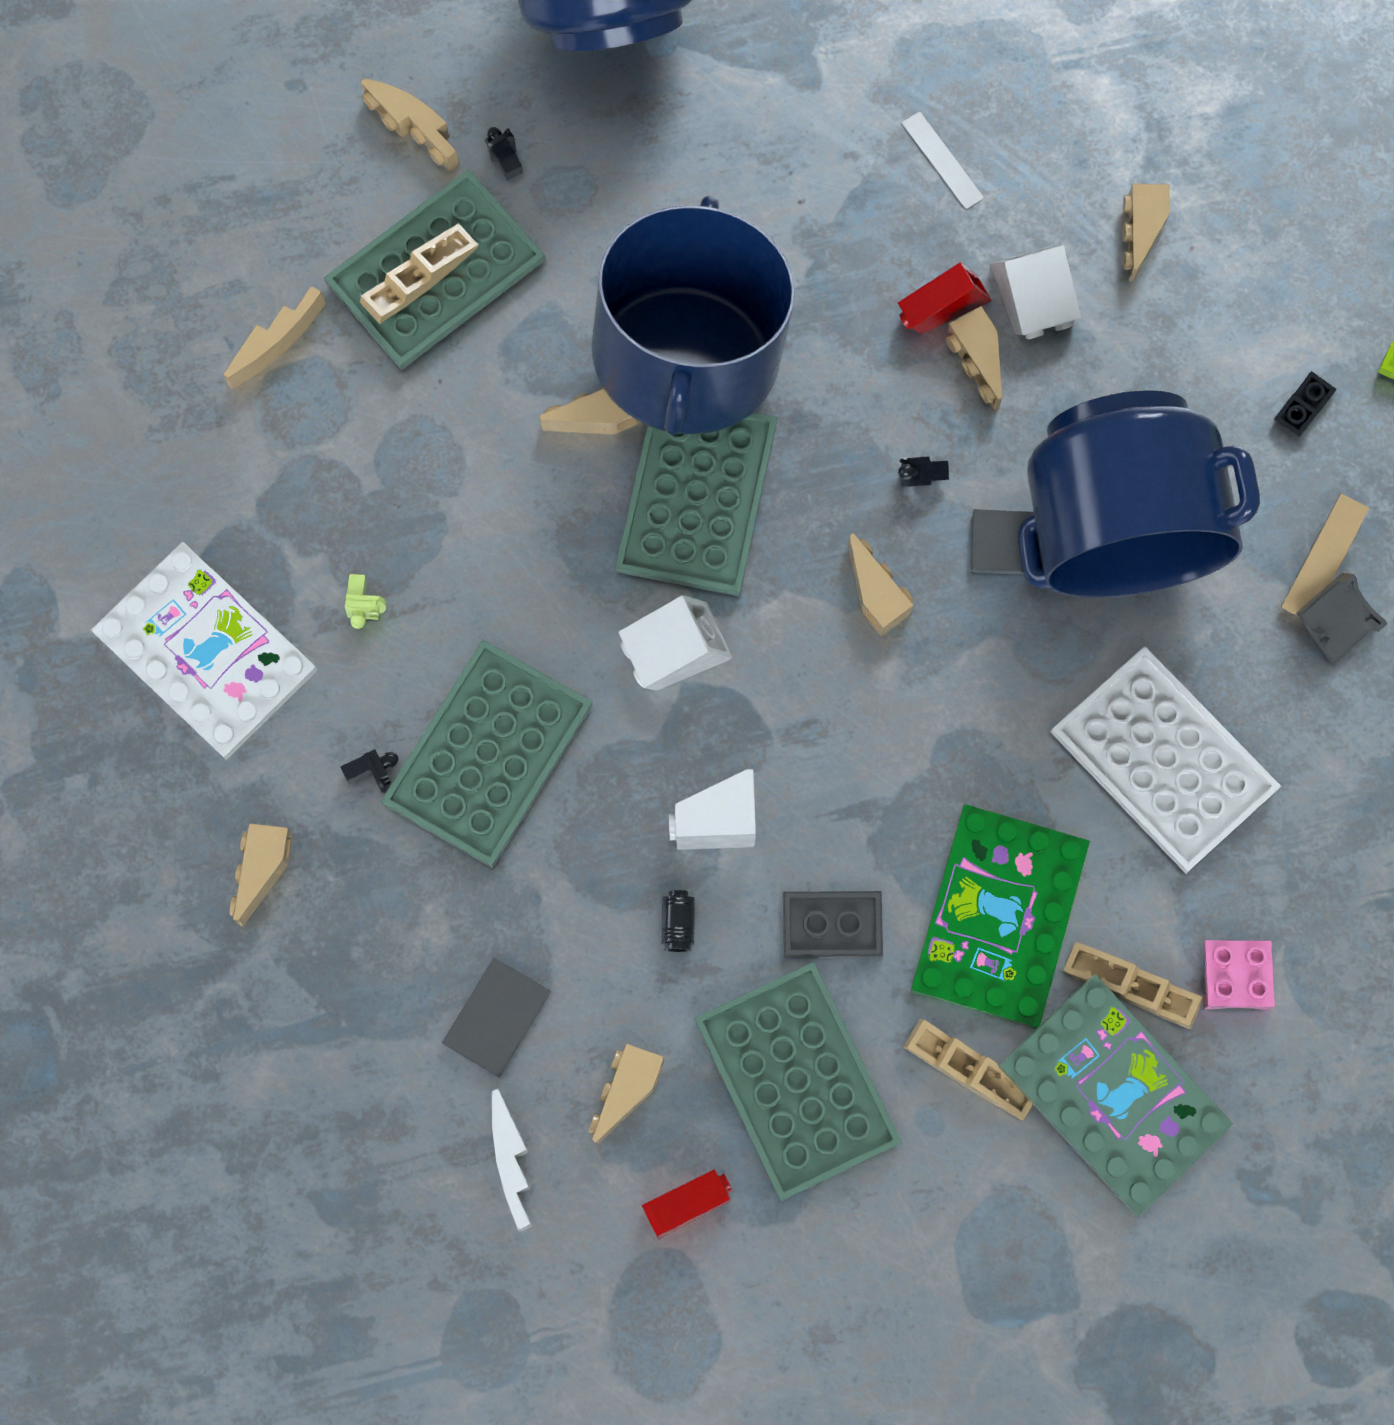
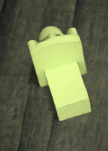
M349 574L345 609L347 617L350 618L351 625L355 629H361L365 625L366 619L379 620V613L386 611L387 602L380 596L366 595L367 580L365 575Z

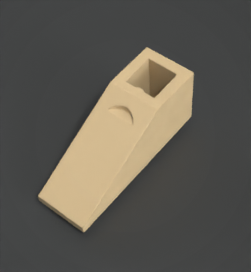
M1133 183L1129 195H1124L1123 214H1128V223L1124 224L1123 241L1128 242V251L1124 253L1123 268L1124 270H1129V282H1133L1166 224L1170 214V184Z
M982 306L949 323L946 342L953 353L957 352L963 361L962 367L969 378H974L979 385L978 391L986 404L990 403L993 409L997 410L1002 400L998 331Z
M603 387L590 395L588 393L580 394L572 402L561 407L559 405L549 407L542 415H539L542 431L613 435L641 423L619 408L611 400Z
M853 533L849 536L848 548L861 613L882 637L911 615L914 606L912 604L913 598L903 586L899 588L892 580L893 574L887 565L883 562L879 564L872 556L873 550L867 541L863 538L859 540Z
M249 823L248 832H243L240 845L241 852H244L243 862L237 865L235 873V883L239 884L237 896L232 897L230 903V916H233V920L239 926L246 924L288 867L293 834L288 828Z
M629 1044L625 1045L624 1051L617 1050L611 1069L616 1070L613 1082L605 1083L600 1101L605 1102L601 1115L595 1113L589 1128V1133L594 1134L592 1138L593 1143L599 1144L654 1092L665 1061L663 1056Z

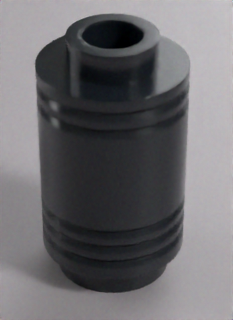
M671 890L669 891V896L662 897L661 944L665 945L664 950L668 952L691 951V945H694L695 898L688 896V891Z

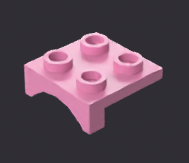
M1204 941L1206 995L1203 996L1204 1010L1223 1008L1271 1010L1275 1007L1272 941Z

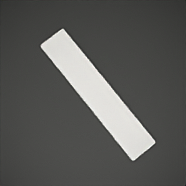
M921 112L902 122L903 126L965 209L984 198Z

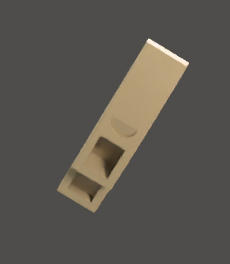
M366 78L361 81L364 93L361 97L370 110L376 109L382 115V122L391 132L395 129L402 138L410 133L416 143L419 145L423 143L429 149L428 153L432 160L438 166L443 164L449 172L459 166L457 152L446 140L449 138L447 123L434 110L411 94L394 86Z

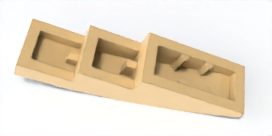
M459 223L412 251L408 261L386 273L384 282L362 294L360 303L381 324L408 306L454 270L478 248V243Z
M311 286L295 311L284 305L268 330L259 325L255 326L223 374L230 388L235 389L262 372L285 353L308 329L326 305L321 291Z
M1340 493L1281 608L1297 615L1296 613L1332 582L1369 507Z
M1075 942L1063 969L1065 974L1084 983L1092 975L1096 974L1118 999L1190 1030L1203 1002V997L1174 986L1167 979L1139 969L1136 964L1079 942Z
M919 1019L903 1048L1019 1120L1024 1121L1033 1104L998 1067V1063L987 1056L980 1055L957 1038L948 1036L925 1019Z

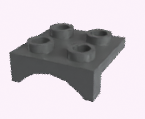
M1341 573L1296 613L1330 663H1335L1370 631L1379 632L1388 624L1364 599L1359 590L1356 576L1350 573Z

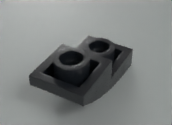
M1311 371L1274 420L1300 438L1337 389Z

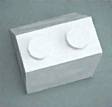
M1064 245L1048 246L990 263L1015 335H1025L1026 339L1036 338L1044 335L1043 329L1053 326L1055 331L1067 329L1074 326V320L1082 318Z
M684 595L619 631L622 639L621 648L624 654L631 659L635 668L633 671L637 683L644 689L658 691L732 659V655L708 603Z
M746 769L675 804V814H669L670 841L676 840L677 850L755 847L756 824L753 769Z

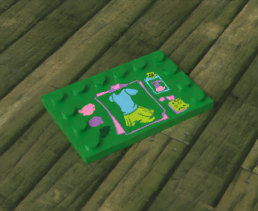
M964 804L911 992L1037 1029L1043 1017L1090 841Z

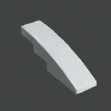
M499 1089L492 1091V1132L496 1163L507 1203L516 1226L521 1232L533 1226L519 1197L520 1194L531 1188L517 1161V1158L529 1152Z

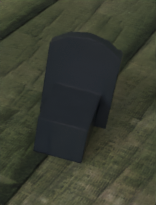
M496 127L488 129V138L485 139L492 163L497 161L506 180L522 174L523 168L515 154V138L510 129L507 128L503 134Z
M930 456L900 459L901 467L898 469V474L902 479V487L931 485V481L949 480L948 461H930Z
M374 749L363 754L364 756L340 766L349 785L373 774L381 793L386 791L384 786L391 783L385 769L394 767L398 763L399 757L395 752H387L384 756L379 757Z

